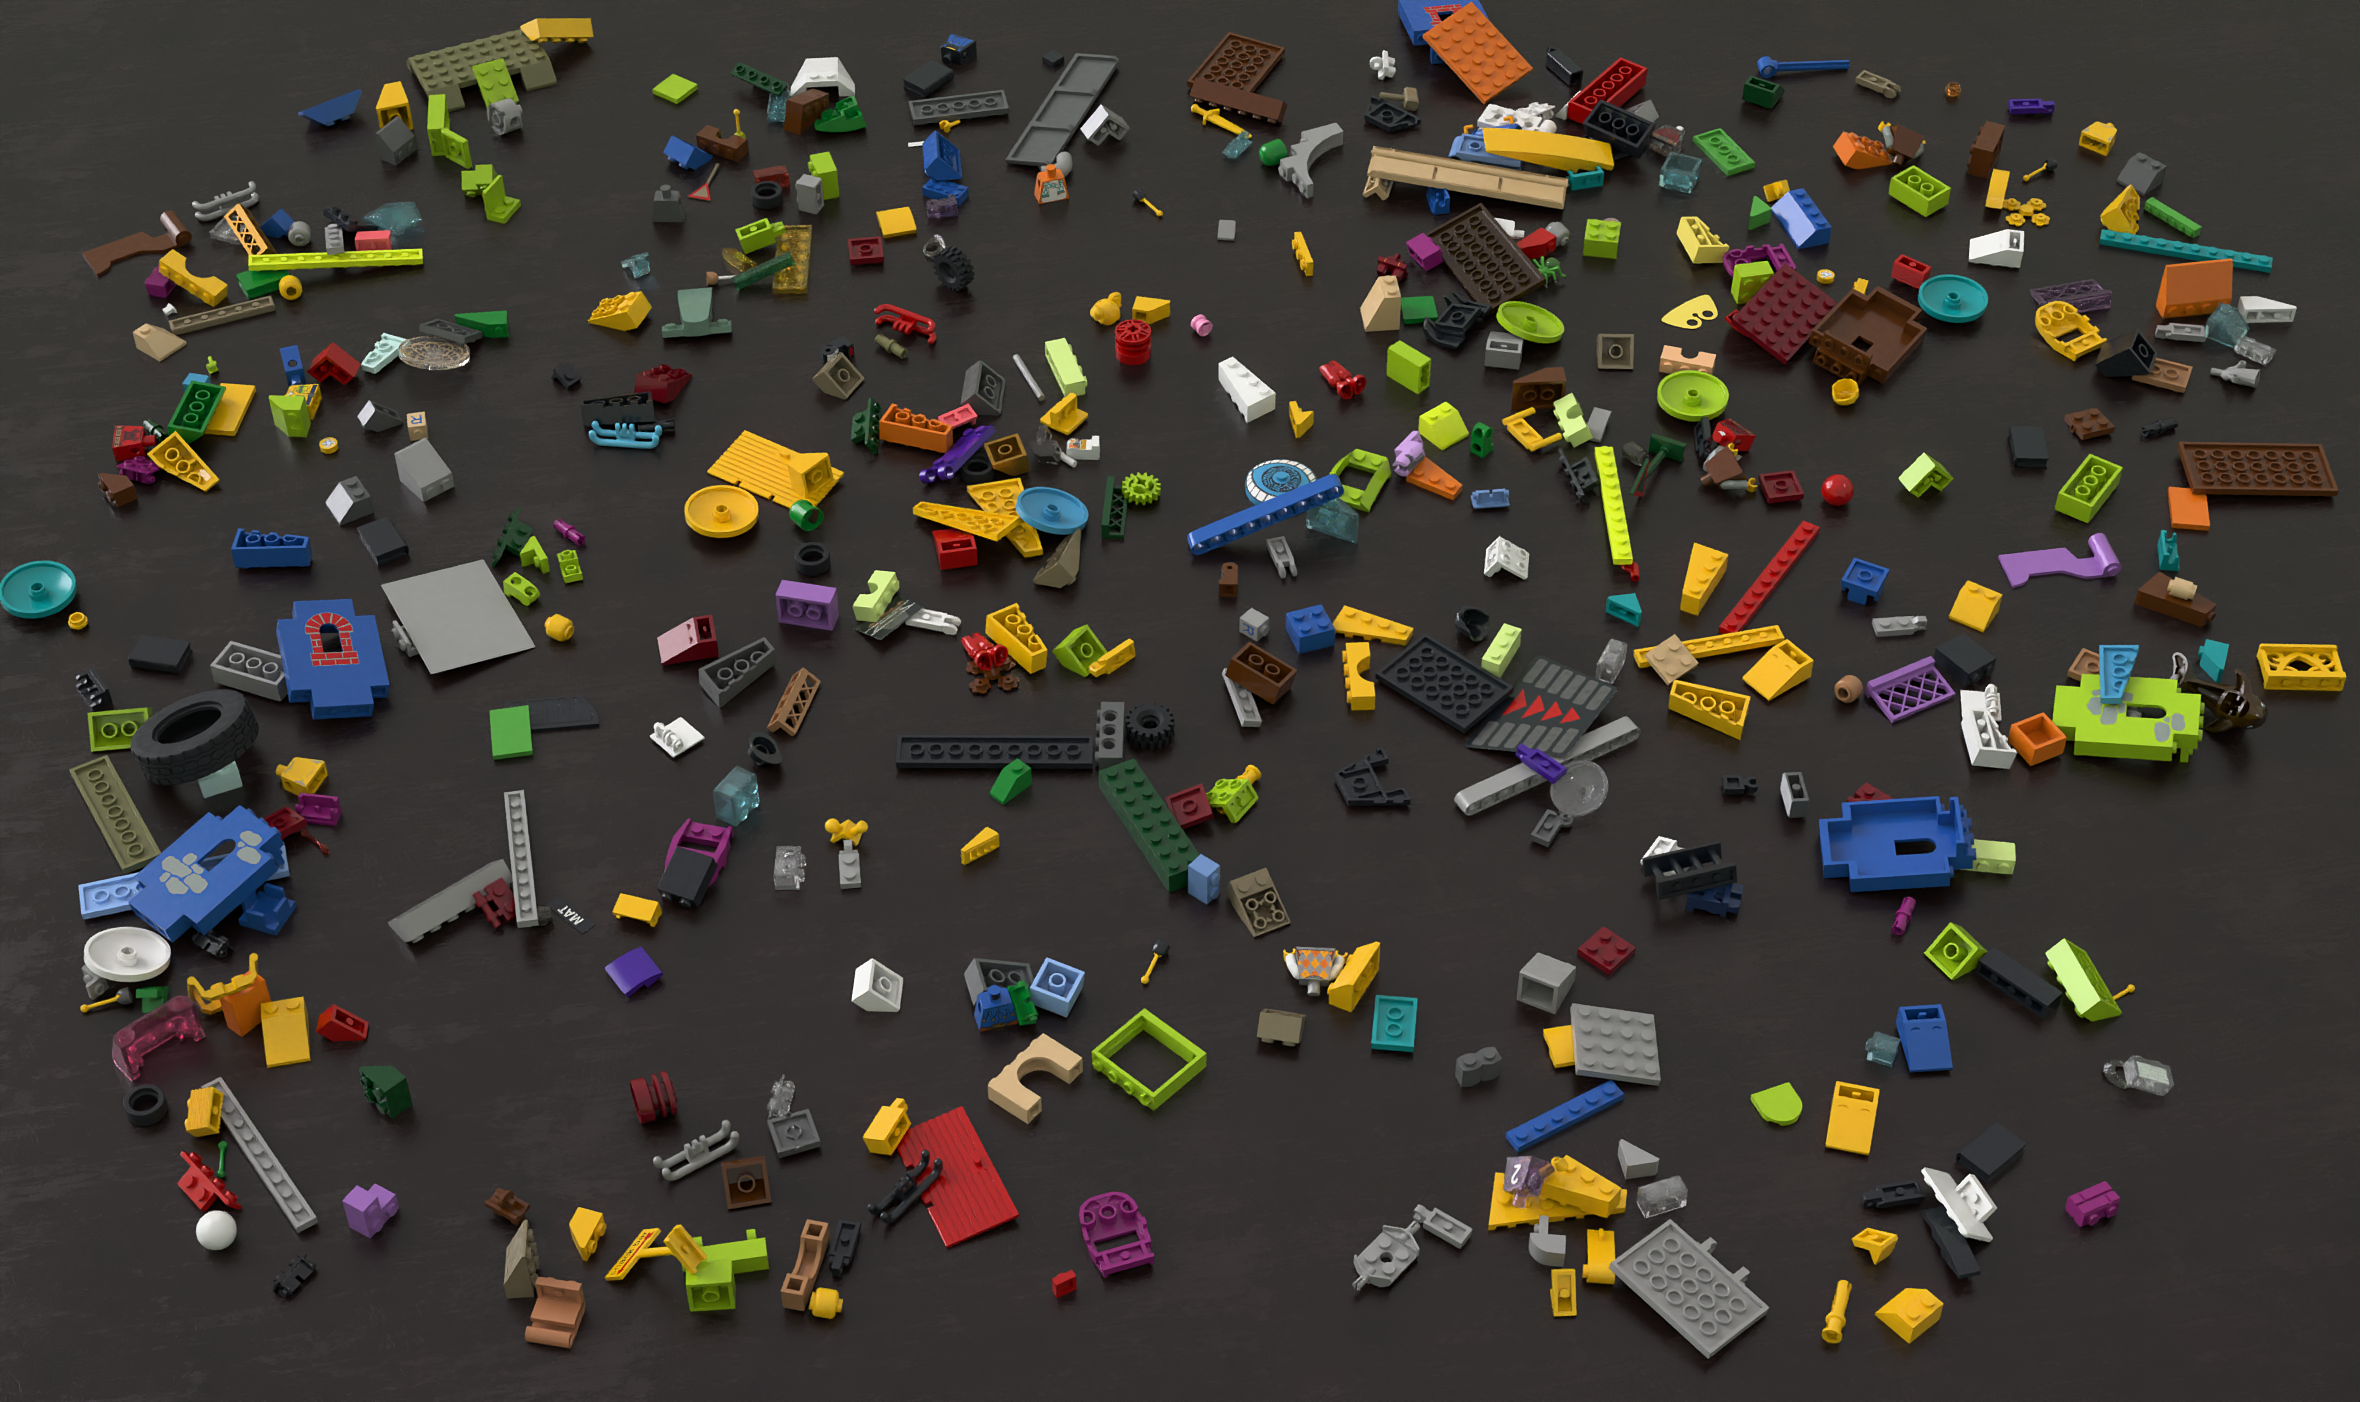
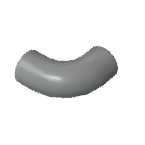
M1061 152L1057 155V163L1054 165L1056 169L1061 170L1065 178L1072 170L1073 159L1070 153ZM1041 166V172L1046 171V166Z

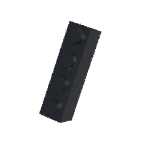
M1993 947L1979 960L1976 970L1978 976L2042 1019H2045L2059 1006L2062 996L2061 991L1997 948Z

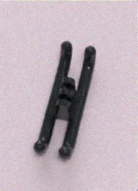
M923 1150L919 1164L912 1171L909 1170L905 1173L906 1177H901L899 1179L900 1183L896 1182L893 1185L894 1189L878 1205L874 1203L868 1204L867 1209L872 1215L880 1214V1218L885 1224L893 1223L938 1179L943 1169L942 1160L940 1158L935 1159L933 1171L920 1185H917L916 1178L927 1168L930 1161V1152ZM896 1198L902 1201L890 1214L883 1212Z

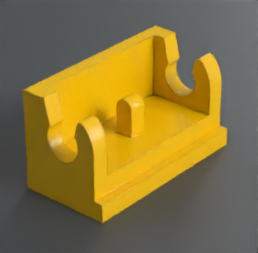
M620 893L612 913L618 919L625 916L650 923V926L655 927L662 914L659 902Z

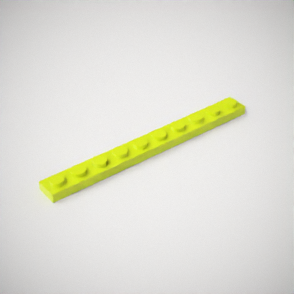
M422 249L348 251L327 255V252L249 255L248 265L249 271L423 264Z
M1595 447L1594 454L1601 484L1600 488L1613 564L1632 565L1633 556L1613 447Z

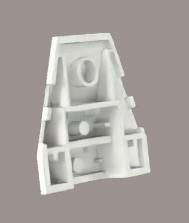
M838 57L806 59L791 86V97L807 91L808 87L838 86L839 96H855V84Z

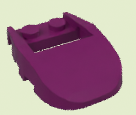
M1769 244L1762 245V248H1754L1751 245L1746 246L1745 250L1738 248L1730 250L1723 256V265L1732 278L1735 265L1752 263L1751 261L1770 257L1777 271L1785 263L1795 271L1797 270L1783 244L1772 248Z
M688 818L673 836L665 861V870L676 847L682 841L717 847L715 853L685 848L713 857L718 867L709 884L710 886L719 876L718 872L721 867H725L727 863L726 857L731 848L729 840L730 837L733 838L734 836L732 826L723 828L691 822V819Z
M1109 1192L1091 1197L1081 1205L1079 1210L1083 1237L1089 1256L1104 1278H1107L1108 1274L1143 1264H1154V1252H1151V1238L1148 1233L1146 1219L1139 1213V1207L1129 1195L1122 1192ZM1136 1232L1139 1239L1137 1242L1098 1252L1095 1243Z

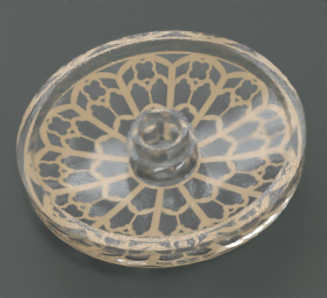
M420 336L403 341L399 345L398 356L404 363L417 368L447 370L465 365L470 359V350L467 345L456 344V341L441 340L439 336Z

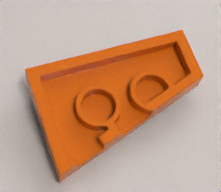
M1425 456L1414 470L1406 476L1407 482L1451 500H1454L1462 491L1463 485Z

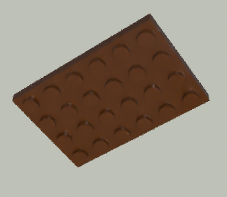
M1228 32L1188 79L1187 86L1192 88L1196 77L1253 93L1285 54V48Z

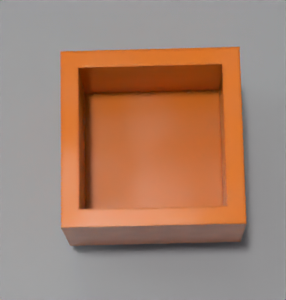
M2044 712L2011 724L2008 742L2030 766L2063 754L2067 740L2065 734Z

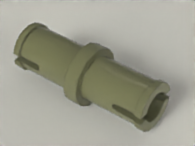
M881 333L876 336L875 343L884 347L887 352L894 353L901 359L907 356L908 349L897 344V341L894 339L890 340Z

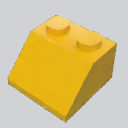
M828 453L800 454L787 463L792 489L806 499L834 479Z
M1967 581L1958 594L1949 619L1984 632L1998 613L2003 594Z
M1906 1288L1880 1308L1875 1315L1910 1344L1940 1320L1944 1303L1927 1289Z

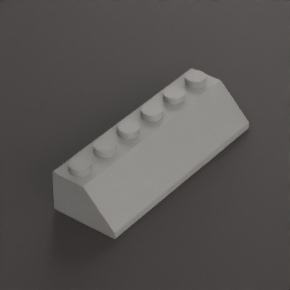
M503 859L491 862L387 923L404 942L412 941L415 943L424 938L423 934L430 931L432 933L442 927L440 924L447 920L449 923L459 917L458 913L461 911L468 912L474 909L477 901L472 895L480 891L483 897L487 896L484 888L501 877L510 888L509 883L513 882L512 874Z

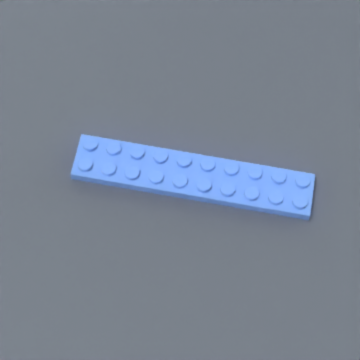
M285 844L280 848L283 852L281 856L285 862L280 867L277 866L278 871L267 881L290 876ZM229 854L205 858L199 865L210 871ZM138 873L78 885L83 920L132 910L128 902L142 890L134 877Z

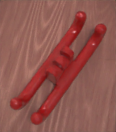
M882 304L875 308V314L890 311L901 316L900 318L892 315L880 316L875 320L876 325H881L883 322L894 323L893 330H898L901 333L904 332L907 335L914 330L929 336V344H933L936 341L937 335L934 332L936 323L932 319L890 304ZM917 321H918V322H921V323H923V324H926V325H928L929 327L926 328V327L917 325Z

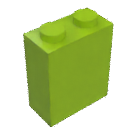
M1400 340L1388 348V377L1416 394L1430 386L1431 359Z

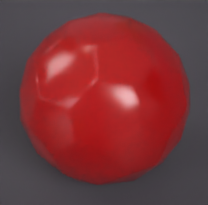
M1831 475L1822 484V497L1832 506H1844L1850 502L1854 495L1853 483L1844 475Z

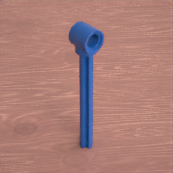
M1764 56L1758 60L1757 67L1763 78H1771L1779 71L1848 69L1849 60L1777 62V60H1772L1769 56Z

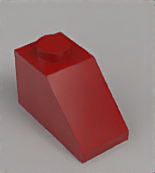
M333 1004L319 1015L316 1033L332 1041H364L367 1036L369 1022Z

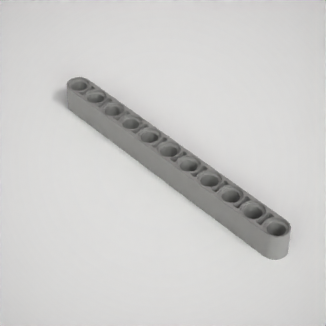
M1625 716L1581 736L1567 755L1548 756L1566 767L1567 771L1633 742L1639 737L1641 730L1629 717ZM1521 763L1461 790L1456 794L1454 802L1466 815L1470 816L1547 781V779L1524 763Z

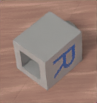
M1253 608L1240 617L1239 632L1255 641L1268 634L1270 630L1269 617Z

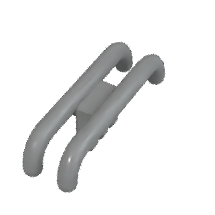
M250 181L248 189L234 194L229 191L226 192L227 196L224 193L220 194L221 198L215 196L214 201L205 204L193 201L192 206L200 211L209 210L217 206L221 209L207 215L196 212L195 217L200 221H210L225 216L237 205V199L249 195L252 197L250 200L239 204L246 208L255 205L259 200V196L255 192L257 188L255 182Z
M724 1120L721 1130L708 1138L704 1135L700 1136L699 1143L695 1139L692 1141V1146L689 1143L685 1144L684 1151L667 1160L662 1161L661 1157L656 1156L653 1159V1163L656 1168L662 1169L664 1179L668 1181L677 1180L733 1150L739 1142V1133L733 1131L728 1143L709 1152L708 1147L724 1139L730 1131V1122ZM685 1159L688 1160L689 1164L674 1172L670 1171V1167Z

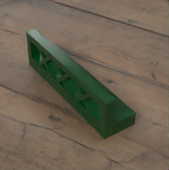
M1107 476L1101 524L1103 539H1124L1128 498L1125 499L1124 495L1118 497L1114 494V492L1122 493V486H1115L1114 476ZM1118 503L1122 505L1119 509L1114 507ZM1119 516L1121 519L1115 521L1112 518ZM1117 528L1120 530V533L1110 531Z

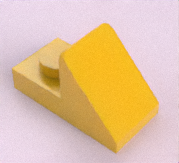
M1296 401L1289 402V417L1296 438H1300L1313 425L1314 411L1302 412V409L1298 408Z
M1866 1228L1852 1238L1855 1247L1870 1251L1875 1265L1891 1255L1898 1240L1896 1234Z
M1575 1269L1552 1270V1289H1550L1554 1316L1577 1315Z

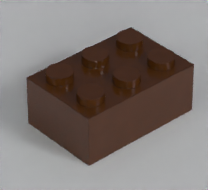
M1986 121L1984 127H1980L1979 134L1976 135L1974 144L1970 148L1972 156L1967 163V167H1969L1968 174L1988 179L2000 154L2006 125Z
M1249 641L1231 658L1225 676L1260 696L1265 701L1274 704L1291 688L1298 670Z

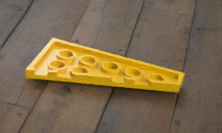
M1020 478L967 486V492L984 511L1019 516L1016 511V502L1019 494L1024 491ZM1020 518V524L1005 536L1024 557L1043 555V549L1036 528Z

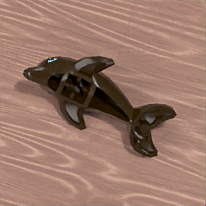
M2179 652L2173 654V675L2169 679L2178 680L2177 688H2181V693L2201 694V702L2205 703L2204 706L2218 717L2216 720L2203 726L2205 731L2216 733L2227 731L2233 727L2251 730L2265 723L2268 717L2266 705L2253 694L2251 683L2243 671L2238 668L2234 669L2235 686L2195 678L2192 665L2185 655Z

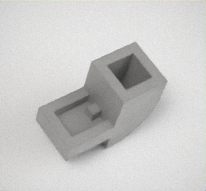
M1540 1215L1539 1224H1534V1233H1530L1529 1252L1537 1262L1543 1265L1564 1267L1566 1236L1548 1234L1549 1216Z

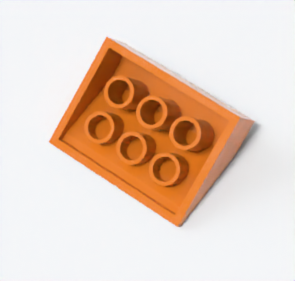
M2232 258L2166 265L2156 302V308L2162 318L2228 312L2232 300Z

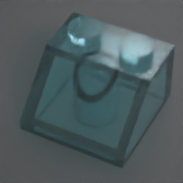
M2221 302L2207 320L2205 333L2206 338L2236 349L2248 333L2250 327L2237 308Z

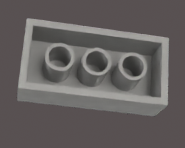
M230 641L210 665L214 682L280 702L288 694L281 655Z

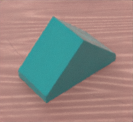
M1635 593L1609 596L1607 598V613L1637 627L1640 626L1642 610Z

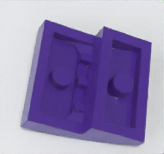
M642 947L622 955L604 968L628 998L644 984L649 987L663 975V972Z

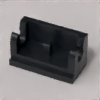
M93 667L76 676L77 681L86 678L85 681L77 684L76 688L92 711L112 703L108 687Z

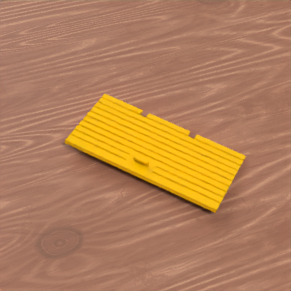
M746 430L707 471L708 474L734 485L740 481L739 487L766 499L774 496L773 502L787 508H791L793 503L801 499L808 500L812 503V506L816 507L832 487L844 476V472L831 467L834 479L806 499L792 489L787 463L800 455V453Z

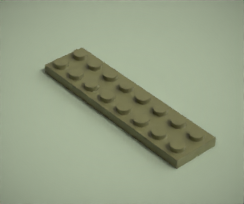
M108 755L69 769L76 786L124 875L147 866L161 854Z

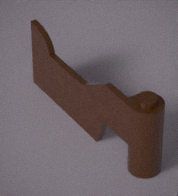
M168 210L160 217L168 233L153 238L144 232H139L83 252L82 255L95 274L100 276L111 268L112 263L140 253H164L188 244L192 239V235L174 211Z

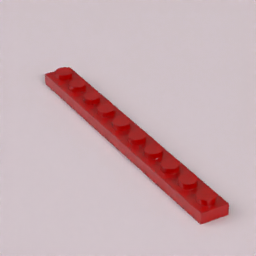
M1804 520L1721 623L1718 632L1729 634L1743 630L1818 535L1820 527Z

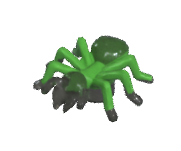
M1541 256L1539 260L1541 265L1535 259L1532 260V263L1537 266V269L1545 277L1546 282H1550L1553 276L1554 283L1559 285V282L1556 280L1555 271H1558L1560 277L1566 279V275L1561 272L1559 260L1550 257L1544 263V257Z

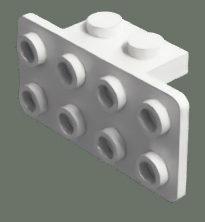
M1924 1167L1921 1172L1925 1176V1182L1933 1188L1936 1198L1946 1207L1948 1216L1959 1226V1232L1966 1238L1990 1242L1993 1237L1983 1222L1997 1207L1976 1176L1969 1174L1957 1186L1948 1173Z

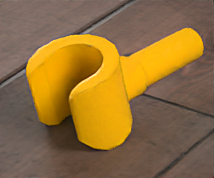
M943 120L939 123L940 129H944V132L948 133L952 126L960 123V120L951 123Z

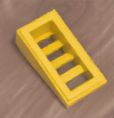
M989 827L983 829L961 849L962 864L966 865L998 848L999 834Z

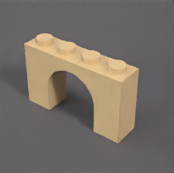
M1043 1033L1037 1039H1034L1024 1052H1020L1010 1065H1006L996 1078L989 1082L988 1097L1000 1107L1029 1124L1042 1111L1041 1097L1024 1087L1019 1082L1020 1079L1029 1072L1043 1070L1054 1074L1070 1084L1083 1072L1082 1057Z

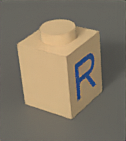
M425 412L407 414L410 441L423 438L429 439Z

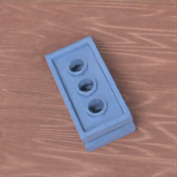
M1463 133L1454 139L1448 156L1449 159L1522 171L1524 161L1486 153L1483 136Z

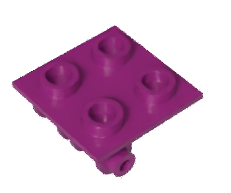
M136 456L134 459L126 460L124 463L117 465V468H121L119 475H126L129 480L146 484L154 483L155 477L153 473L161 470L153 460H146L142 456Z

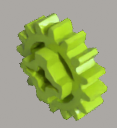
M1137 472L1136 476L1130 474V478L1125 477V481H1122V494H1124L1125 499L1129 498V502L1135 501L1136 505L1139 502L1145 505L1147 501L1151 504L1152 499L1158 500V496H1160L1161 483H1158V478L1153 479L1154 475L1147 476V473L1141 475Z

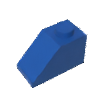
M281 208L265 221L260 228L265 235L279 239L283 235L288 236L289 227L295 221Z

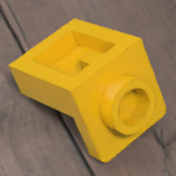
M1787 179L1763 187L1767 202L1780 199L1790 191Z

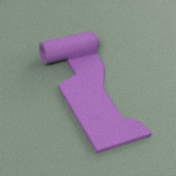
M2103 533L2094 534L2088 540V544L2094 554L2092 558L2077 559L2066 548L2004 554L1998 557L2013 588L2026 584L2030 576L2064 573L2083 579L2115 576L2122 568L2106 535Z

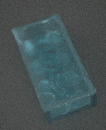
M785 90L781 96L770 93L767 121H785L787 99L791 98V90Z

